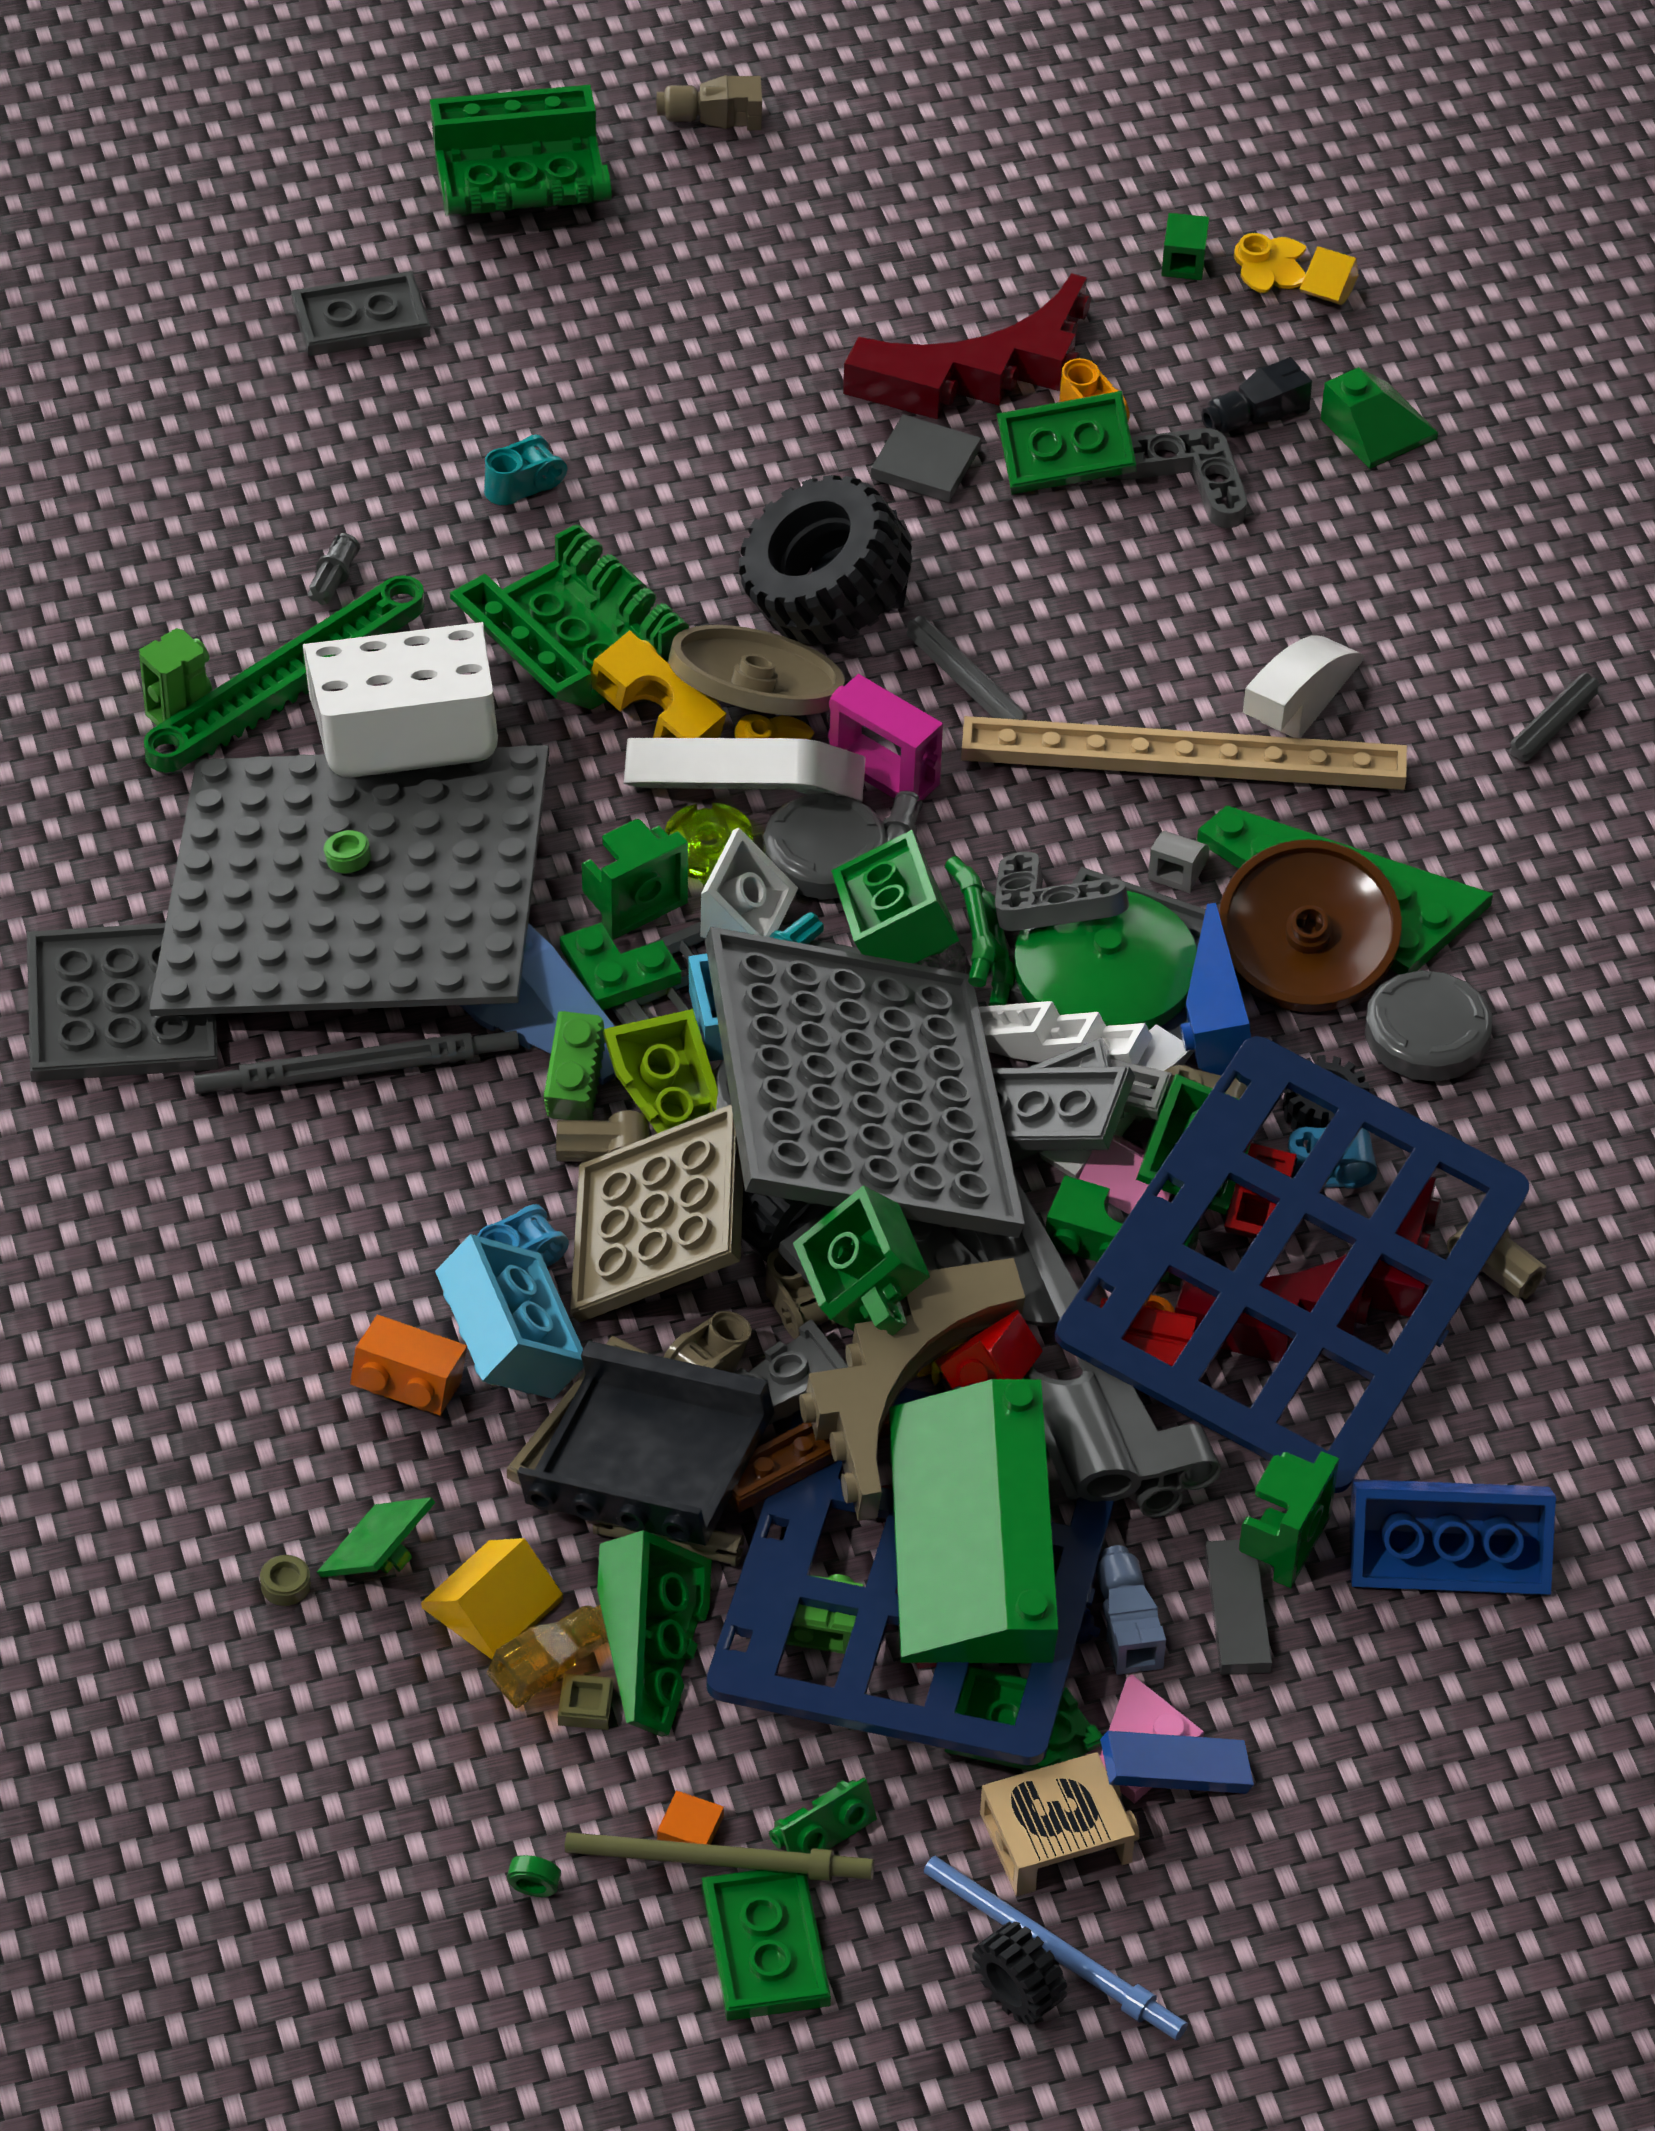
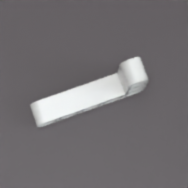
M628 738L623 784L642 788L792 789L808 795L830 793L836 796L854 798L862 802L866 757L809 739Z

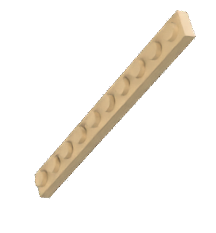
M964 716L961 760L1405 790L1407 745Z

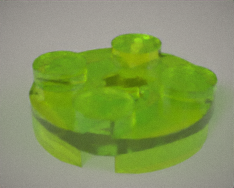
M712 803V809L703 808L697 810V804L686 806L677 811L668 820L665 832L668 835L679 831L688 841V877L699 879L703 885H706L733 830L740 828L754 842L749 819L736 808L722 803ZM713 838L717 839V843L714 845H704L700 841L701 839L705 841H710Z

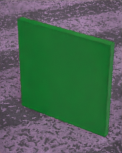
M432 1497L375 1504L317 1571L320 1577L373 1572L379 1569L384 1573H388L393 1566L400 1572L412 1558L410 1552L401 1543L436 1502Z

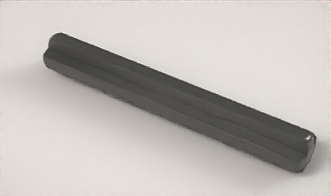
M919 615L914 620L908 622L907 636L993 718L1027 719V713L926 617Z

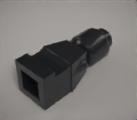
M1292 357L1264 368H1259L1239 386V391L1232 390L1211 399L1208 406L1201 411L1203 424L1206 428L1215 429L1225 434L1247 425L1250 421L1253 424L1279 421L1282 417L1292 412L1298 415L1310 409L1312 380L1301 370Z

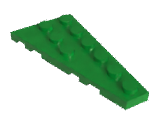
M1228 805L1198 829L1197 841L1207 844L1209 850L1238 869L1259 852L1271 846L1294 840L1310 839L1333 842L1348 847L1366 857L1388 879L1399 902L1402 920L1401 938L1398 953L1391 967V970L1399 975L1418 971L1492 904L1493 893Z

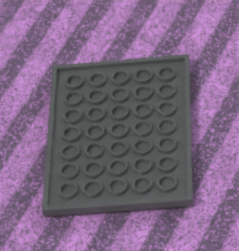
M710 927L705 939L745 1192L803 1201L808 1204L837 1207L864 1185L897 1202L902 1209L905 1219L938 1224L944 1227L980 1231L991 1235L1018 1238L1025 1223L975 988L968 982L970 974Z

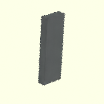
M1240 1540L1206 1541L1205 1558L1220 1675L1271 1673L1272 1660L1258 1559L1239 1551Z

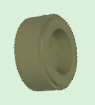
M280 1555L268 1560L260 1572L263 1596L269 1602L280 1606H290L302 1601L308 1595L311 1587L310 1570L307 1564L302 1559L292 1555Z

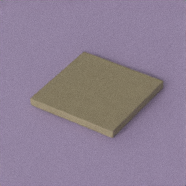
M731 1105L579 1164L570 1314L579 1323L740 1262L743 1174Z

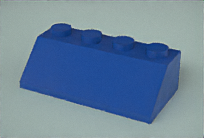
M1354 1479L1351 1486L1350 1507L1351 1586L1551 1595L1556 1495L1550 1487Z

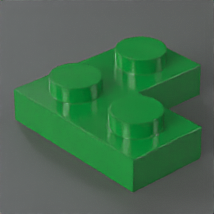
M602 922L560 936V950L578 980L602 1010L681 984L682 971L663 940L620 954Z

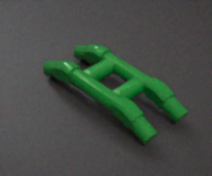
M953 856L946 861L945 869L960 885L973 940L972 966L968 982L974 987L986 986L989 969L992 967V992L988 1006L1007 1005L1009 994L1015 982L1014 964L1010 960L1004 929L1000 928L998 923L995 896L982 886L979 875L971 867L967 866L958 856Z

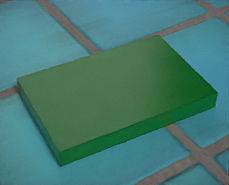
M1122 391L997 413L1011 495L1137 472Z
M753 1870L702 1877V1893L726 2020L730 2021L831 2006V1995L806 1874Z

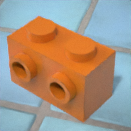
M377 1314L355 1347L350 1385L440 1416L461 1384L467 1345Z

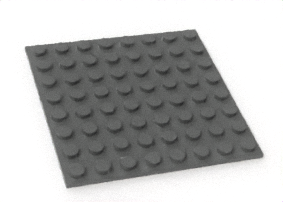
M549 746L496 747L490 757L479 762L353 778L341 777L335 774L329 768L325 754L196 760L149 1010L151 1016L518 1003L549 760ZM346 830L363 833L368 838L371 859L364 868L352 873H339L330 869L324 854V844L327 839L338 832Z

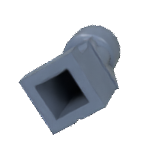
M1110 1546L1101 1552L1096 1574L1102 1596L1105 1599L1102 1607L1107 1623L1106 1642L1109 1644L1116 1675L1135 1673L1140 1670L1163 1669L1166 1638L1163 1627L1159 1622L1158 1607L1145 1588L1139 1560L1132 1553H1129L1125 1546Z

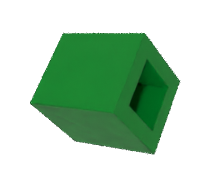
M1168 213L1161 276L1202 280L1209 217Z

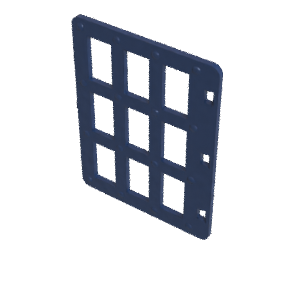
M1259 1036L1248 1038L1241 1045L1058 1321L1055 1339L1064 1350L1117 1379L1132 1385L1141 1392L1268 1461H1271L1275 1455L1281 1456L1283 1452L1290 1453L1312 1463H1315L1321 1451L1339 1458L1334 1493L1344 1492L1358 1474L1435 1346L1441 1347L1449 1331L1446 1328L1525 1201L1529 1192L1528 1179L1518 1170L1275 1042ZM1235 1078L1248 1086L1239 1100L1225 1094ZM1286 1089L1335 1113L1294 1179L1245 1154L1247 1148ZM1361 1128L1410 1153V1156L1370 1219L1321 1194L1322 1189ZM1437 1168L1486 1193V1196L1446 1260L1396 1234ZM1227 1179L1276 1204V1207L1234 1272L1185 1246V1243ZM1167 1180L1181 1188L1172 1202L1157 1197ZM1303 1219L1353 1245L1311 1313L1261 1287ZM1379 1260L1429 1286L1388 1354L1338 1328V1325ZM1167 1271L1216 1297V1300L1173 1366L1123 1340ZM1098 1285L1112 1293L1102 1308L1087 1302ZM1243 1313L1293 1338L1292 1343L1251 1408L1200 1382ZM1320 1354L1371 1380L1328 1451L1277 1424Z
M904 1388L893 1406L936 1394ZM800 1410L794 1413L789 1430L804 1423ZM842 1461L834 1462L765 1499L707 1673L706 1689L711 1697L726 1703L1021 1765H1035L1046 1757L1087 1606H1092L1096 1589L1092 1588L1115 1501L1090 1502L1080 1497L1077 1499L1070 1526L1051 1522L1053 1553L1062 1555L1055 1578L1058 1635L1053 1663L1031 1664L1015 1725L956 1713L969 1669V1662H937L925 1706L866 1694L887 1624L899 1626L892 1489L881 1487L878 1517L886 1519V1523L866 1587L809 1576L830 1508L856 1513L853 1503H846L843 1497L840 1479L843 1470ZM771 1523L787 1527L783 1541L767 1538ZM799 1604L856 1616L834 1688L777 1676ZM735 1634L750 1638L746 1652L730 1650Z

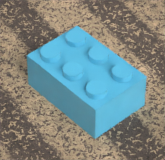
M470 1234L435 1271L443 1289V1296L450 1305L459 1326L460 1336L466 1342L475 1363V1371L483 1382L554 1399L584 1368L581 1358L583 1352L582 1345L541 1253Z

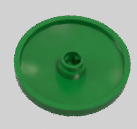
M1127 891L1129 908L1117 916L1020 930L1015 945V978L1023 997L1028 1003L1053 1001L1060 1015L1099 1012L1106 1026L1145 1023L1150 1030L1155 1025L1162 1026L1173 1019L1186 1005L1197 953L1194 938L1185 923L1169 908L1152 898Z

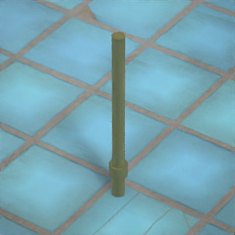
M567 1832L565 1838V1852L574 1854L809 1874L810 1880L831 1881L832 1876L872 1880L874 1875V1859L835 1856L833 1850L812 1848L811 1853L573 1832Z

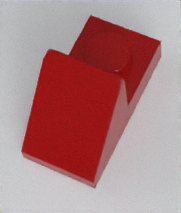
M1015 1310L935 1362L953 1390L957 1386L965 1387L969 1386V1384L990 1379H1022L1043 1350L1020 1312Z

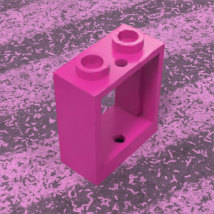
M857 674L845 686H839L834 691L829 701V745L866 757L864 781L892 798H895L897 793L901 791H911L919 796V800H924L940 785L942 722L860 674ZM862 725L901 747V756L862 734Z

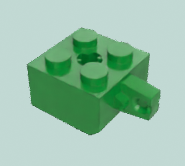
M864 1185L793 1242L819 1307L830 1320L854 1331L855 1324L872 1321L876 1328L886 1330L892 1336L907 1325L900 1301L930 1277L900 1205Z

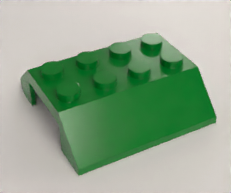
M591 85L430 99L435 160L446 217L590 204L611 200L612 192L607 164L602 165L596 137V109Z
M573 525L555 535V560L503 589L484 573L451 591L450 599L475 623L483 622L484 631L556 699L593 710L607 702L603 696L592 688L591 670L595 658L630 630L641 640L649 642L656 649L658 655L668 662L674 637L679 632L688 629L689 625L678 614L672 612L673 610L665 603L657 604L654 607L655 600L657 599L656 594L647 588L622 563H619V560L612 554L603 555L600 558L603 553V546L596 539H593V536L582 526Z

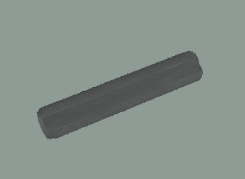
M1588 673L1580 674L1510 742V755L1517 757L1520 762L1529 761L1598 694V687L1600 685L1598 679L1592 678Z

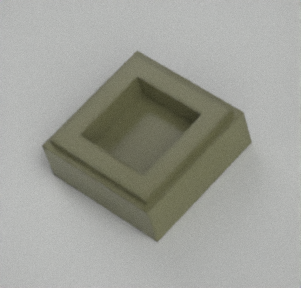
M564 1673L558 1710V1726L608 1730L614 1693V1678Z

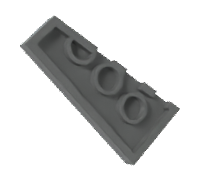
M812 1319L798 1328L800 1336L785 1345L779 1341L764 1352L766 1360L749 1372L743 1368L734 1372L768 1381L774 1408V1414L768 1425L787 1418L800 1410L799 1397L800 1394L806 1393L809 1373L848 1367Z

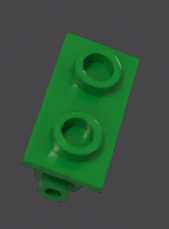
M863 1777L857 1782L855 1780L848 1783L843 1780L838 1782L835 1788L812 1801L813 1809L810 1811L802 1807L785 1819L775 1821V1828L769 1831V1836L778 1849L786 1846V1850L789 1852L811 1853L812 1848L829 1850L877 1820L867 1779Z

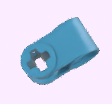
M1302 1127L1292 1132L1288 1141V1149L1290 1153L1297 1154L1292 1179H1294L1326 1128ZM1361 1128L1324 1187L1360 1188L1375 1180L1378 1174L1370 1133L1367 1130ZM1304 1140H1308L1306 1148L1303 1147Z
M537 1204L526 1206L514 1215L485 1226L477 1235L541 1253L546 1267L557 1262L565 1254L569 1246V1240L566 1235L561 1231H555L547 1221L546 1211Z

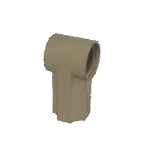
M632 1110L616 1112L608 1121L558 1120L556 1160L587 1162L649 1137L650 1123L644 1114Z
M1468 1223L1447 1241L1449 1253L1454 1248ZM1507 1229L1482 1271L1517 1299L1523 1298L1525 1300L1536 1291L1540 1282L1545 1278L1547 1267L1511 1240V1235Z

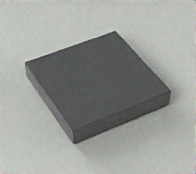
M903 414L871 467V479L950 502L981 449V437Z

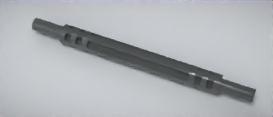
M516 1030L473 1037L468 1032L459 1035H446L445 1037H432L424 1040L310 1056L239 1064V1069L195 1075L193 1076L195 1094L242 1088V1092H249L251 1090L284 1087L285 1085L427 1065L433 1066L463 1060L469 1061L474 1060V1055L519 1049V1042Z

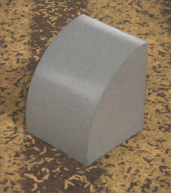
M1161 832L1150 851L1148 880L1190 893L1209 858V846L1171 832Z

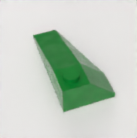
M644 1530L600 1543L597 1592L626 1723L663 1737L670 1733L684 1689L681 1674L685 1662L688 1659L694 1658L698 1645L693 1641L697 1624L706 1620L710 1607L712 1560Z

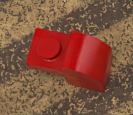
M1251 1143L1247 1155L1292 1178L1297 1154ZM1236 1183L1224 1225L1225 1231L1255 1239L1276 1207V1204Z

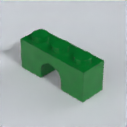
M1064 1176L1046 1218V1232L1058 1252L1066 1255H1075L1095 1262L1099 1261L1123 1225V1223L1113 1220L1108 1215L1110 1188ZM1200 1222L1185 1243V1246L1194 1251L1198 1242ZM1167 1271L1161 1282L1180 1287L1183 1279Z

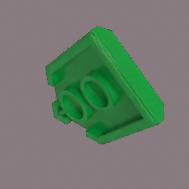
M969 1666L956 1713L1015 1725L1027 1679ZM1065 1687L1046 1757L1040 1763L1021 1765L945 1749V1752L1033 1771L1078 1758L1100 1747V1739L1103 1736L1095 1725H1091L1078 1708V1702L1068 1688Z

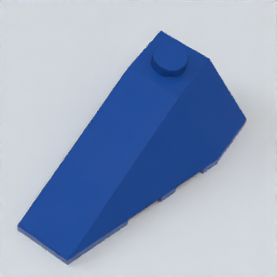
M1210 903L1206 905L1186 1000L1188 1022L1181 1023L1180 1029L1185 1051L1194 1050L1198 1068L1205 1072L1222 1076L1244 1041L1251 1038V1032L1216 903Z

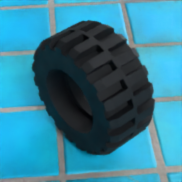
M837 475L823 476L821 481L812 478L803 481L802 486L797 489L790 487L781 493L782 498L775 503L771 501L763 508L764 514L760 519H754L749 527V538H744L740 552L743 557L739 558V574L743 589L775 631H779L782 636L810 645H817L818 641L822 644L838 643V638L843 636L850 639L860 634L859 629L867 624L871 627L880 620L878 616L885 609L889 611L896 603L895 595L897 592H903L908 579L905 573H910L912 563L910 537L906 533L905 527L878 491L869 483H864L860 479L849 476L841 478ZM844 546L830 563L813 573L807 574L810 568L822 556L838 547Z

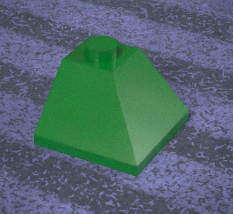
M1359 367L1324 384L1320 419L1369 469L1438 439V431L1388 382Z

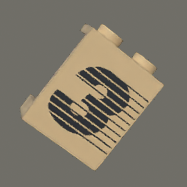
M1098 1752L982 1785L980 1815L1016 1897L1036 1891L1038 1868L1114 1846L1122 1865L1132 1863L1134 1841L1139 1840L1138 1824L1131 1810L1124 1811L1119 1800L1121 1796L1120 1786L1109 1785L1107 1771Z

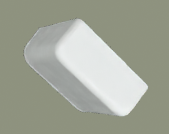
M483 622L303 644L309 697L315 712L328 766L335 774L341 777L353 778L472 763L485 760L494 753L497 747L498 733ZM468 638L467 640L456 641V639ZM414 644H424L420 646H411ZM381 649V650H378V651L368 652V650ZM326 655H336L331 657H322ZM476 672L475 674L463 675V673ZM421 678H432L428 680H418ZM387 683L386 685L372 686L375 684ZM333 689H343L339 691H329Z

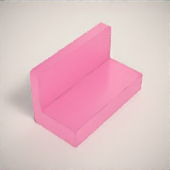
M1114 1135L1109 1150L1092 1151L1079 1179L1110 1188L1109 1203L1130 1214L1149 1186L1136 1180L1145 1150L1119 1135ZM1163 1190L1157 1195V1197H1161L1171 1202L1174 1196Z

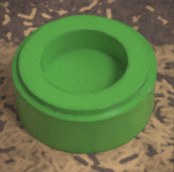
M346 830L338 832L328 838L324 844L326 863L335 872H356L364 868L371 859L368 838L358 831Z

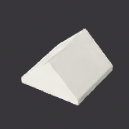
M740 828L733 830L701 893L700 937L706 938L710 927L769 937L772 932L779 929L798 890V887Z

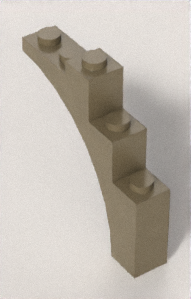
M1014 1258L929 1270L930 1277L900 1301L907 1322L905 1327L892 1336L886 1330L876 1328L872 1321L857 1323L854 1327L852 1344L846 1345L845 1351L848 1367L809 1373L806 1393L800 1394L799 1397L801 1416L804 1423L812 1424L816 1441L830 1439L834 1461H842L845 1474L841 1475L843 1497L846 1503H853L858 1521L878 1517L881 1485L876 1460L877 1442L884 1420L889 1413V1407L894 1405L902 1390L925 1366L951 1348L968 1341L1015 1310H1018L1022 1315L1025 1294Z

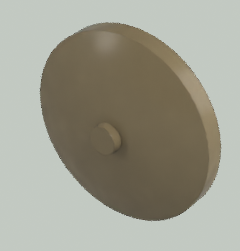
M702 625L685 629L674 637L668 660L671 669L682 681L703 694L737 707L778 715H813L830 710L829 701L832 694L839 686H844L845 682L840 668L817 650L778 634L740 626Z

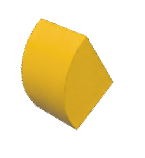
M1317 246L1300 286V292L1339 305L1344 304L1359 276L1356 258Z

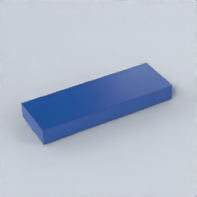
M1107 1731L1100 1739L1109 1785L1247 1794L1254 1786L1244 1740Z

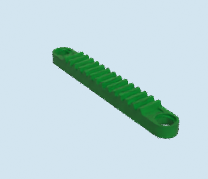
M401 575L387 579L157 725L144 738L146 763L150 768L159 772L177 771L206 752L212 756L215 754L220 743L226 747L229 745L231 736L235 735L240 738L245 727L249 726L251 729H254L259 718L262 717L265 721L268 720L272 710L282 711L285 702L288 700L292 703L296 702L300 692L307 695L309 690L303 644L394 633L416 619L423 612L425 607L423 585L419 580L411 576ZM398 594H408L413 597L407 603H398L392 600ZM326 655L322 657H331L336 655ZM162 744H173L178 747L176 751L169 754H162L155 750Z

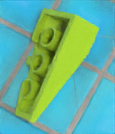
M693 1009L603 1030L604 1039L617 1078L657 1133L712 1112V1106L714 1111L717 1110L718 1088Z

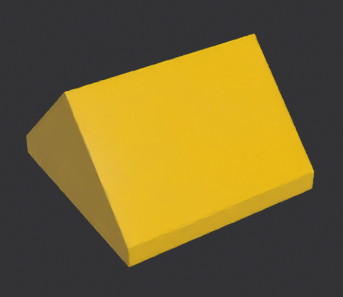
M525 1538L489 1540L421 1602V1607L494 1662H497L563 1600V1593Z

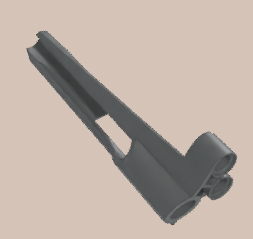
M1015 1177L1025 1223L1018 1238L991 1235L985 1232L956 1227L952 1228L956 1238L980 1263L1014 1258L1025 1294L1023 1319L1026 1324L1054 1327L1057 1326L1058 1321L1079 1289ZM1077 1356L1076 1358L1083 1372L1078 1378L1058 1380L1045 1377L1037 1372L1034 1364L1022 1378L1041 1379L1046 1448L1067 1498L1070 1500L1081 1497L1090 1502L1117 1501L1129 1497L1138 1503L1144 1516L1158 1518L1170 1514L1179 1507L1183 1497L1181 1494L1182 1490L1205 1488L1214 1483L1221 1473L1218 1459L1204 1429L1200 1425L1186 1424L1158 1431L1132 1385L1117 1379Z

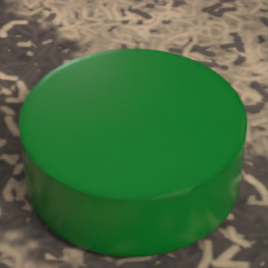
M520 1855L511 1860L507 1881L512 1888L520 1893L534 1897H548L557 1892L561 1870L554 1863L546 1859L530 1855Z

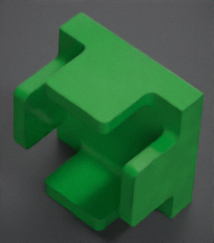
M635 819L602 836L603 846L617 861L601 868V870L591 859L582 862L583 893L600 911L602 924L612 940L688 903V841L679 831L668 835L659 825L650 830L640 819Z
M1321 1451L1315 1463L1287 1452H1283L1281 1456H1273L1256 1486L1255 1495L1258 1498L1287 1509V1512L1285 1514L1273 1508H1267L1260 1521L1247 1516L1242 1524L1239 1551L1274 1567L1273 1581L1286 1587L1292 1588L1331 1517L1339 1458Z

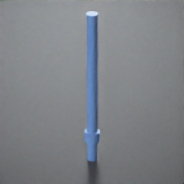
M933 1856L927 1862L924 1868L926 1875L1001 1925L1015 1921L1020 1923L1021 1928L1025 1926L1032 1931L1033 1938L1038 1936L1044 1942L1043 1949L1046 1952L1049 1950L1055 1957L1054 1960L1122 2004L1121 2011L1138 2022L1146 2020L1176 2041L1182 2037L1188 2023L1157 2003V1996L1139 1984L1134 1987L937 1856Z

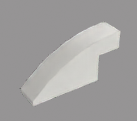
M1309 636L1300 639L1275 656L1245 688L1243 713L1293 738H1301L1362 663L1364 655L1324 636Z

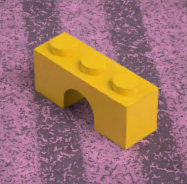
M629 630L594 659L591 670L592 688L619 711H622L633 701L641 699L656 702L664 709L658 716L653 738H720L727 713L722 710L717 700L682 681L673 672L669 663L658 655L656 649L649 642L638 638L632 631Z

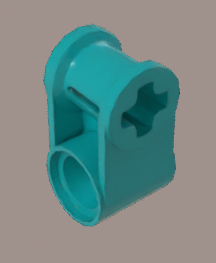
M541 435L528 436L522 441L503 448L494 449L485 457L484 495L491 503L497 505L514 504L520 499L541 491L550 490L560 484L566 476L567 464L562 458L554 456L548 450V442Z

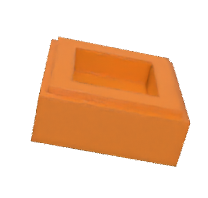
M676 1790L657 1830V1840L711 1845L724 1817V1806Z

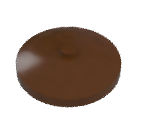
M1310 839L1294 840L1271 846L1246 861L1230 879L1219 907V916L1237 980L1263 1001L1287 1010L1323 1012L1338 1009L1358 1001L1375 989L1385 978L1395 961L1399 949L1402 926L1401 910L1390 882L1382 871L1366 857L1348 847L1333 842Z

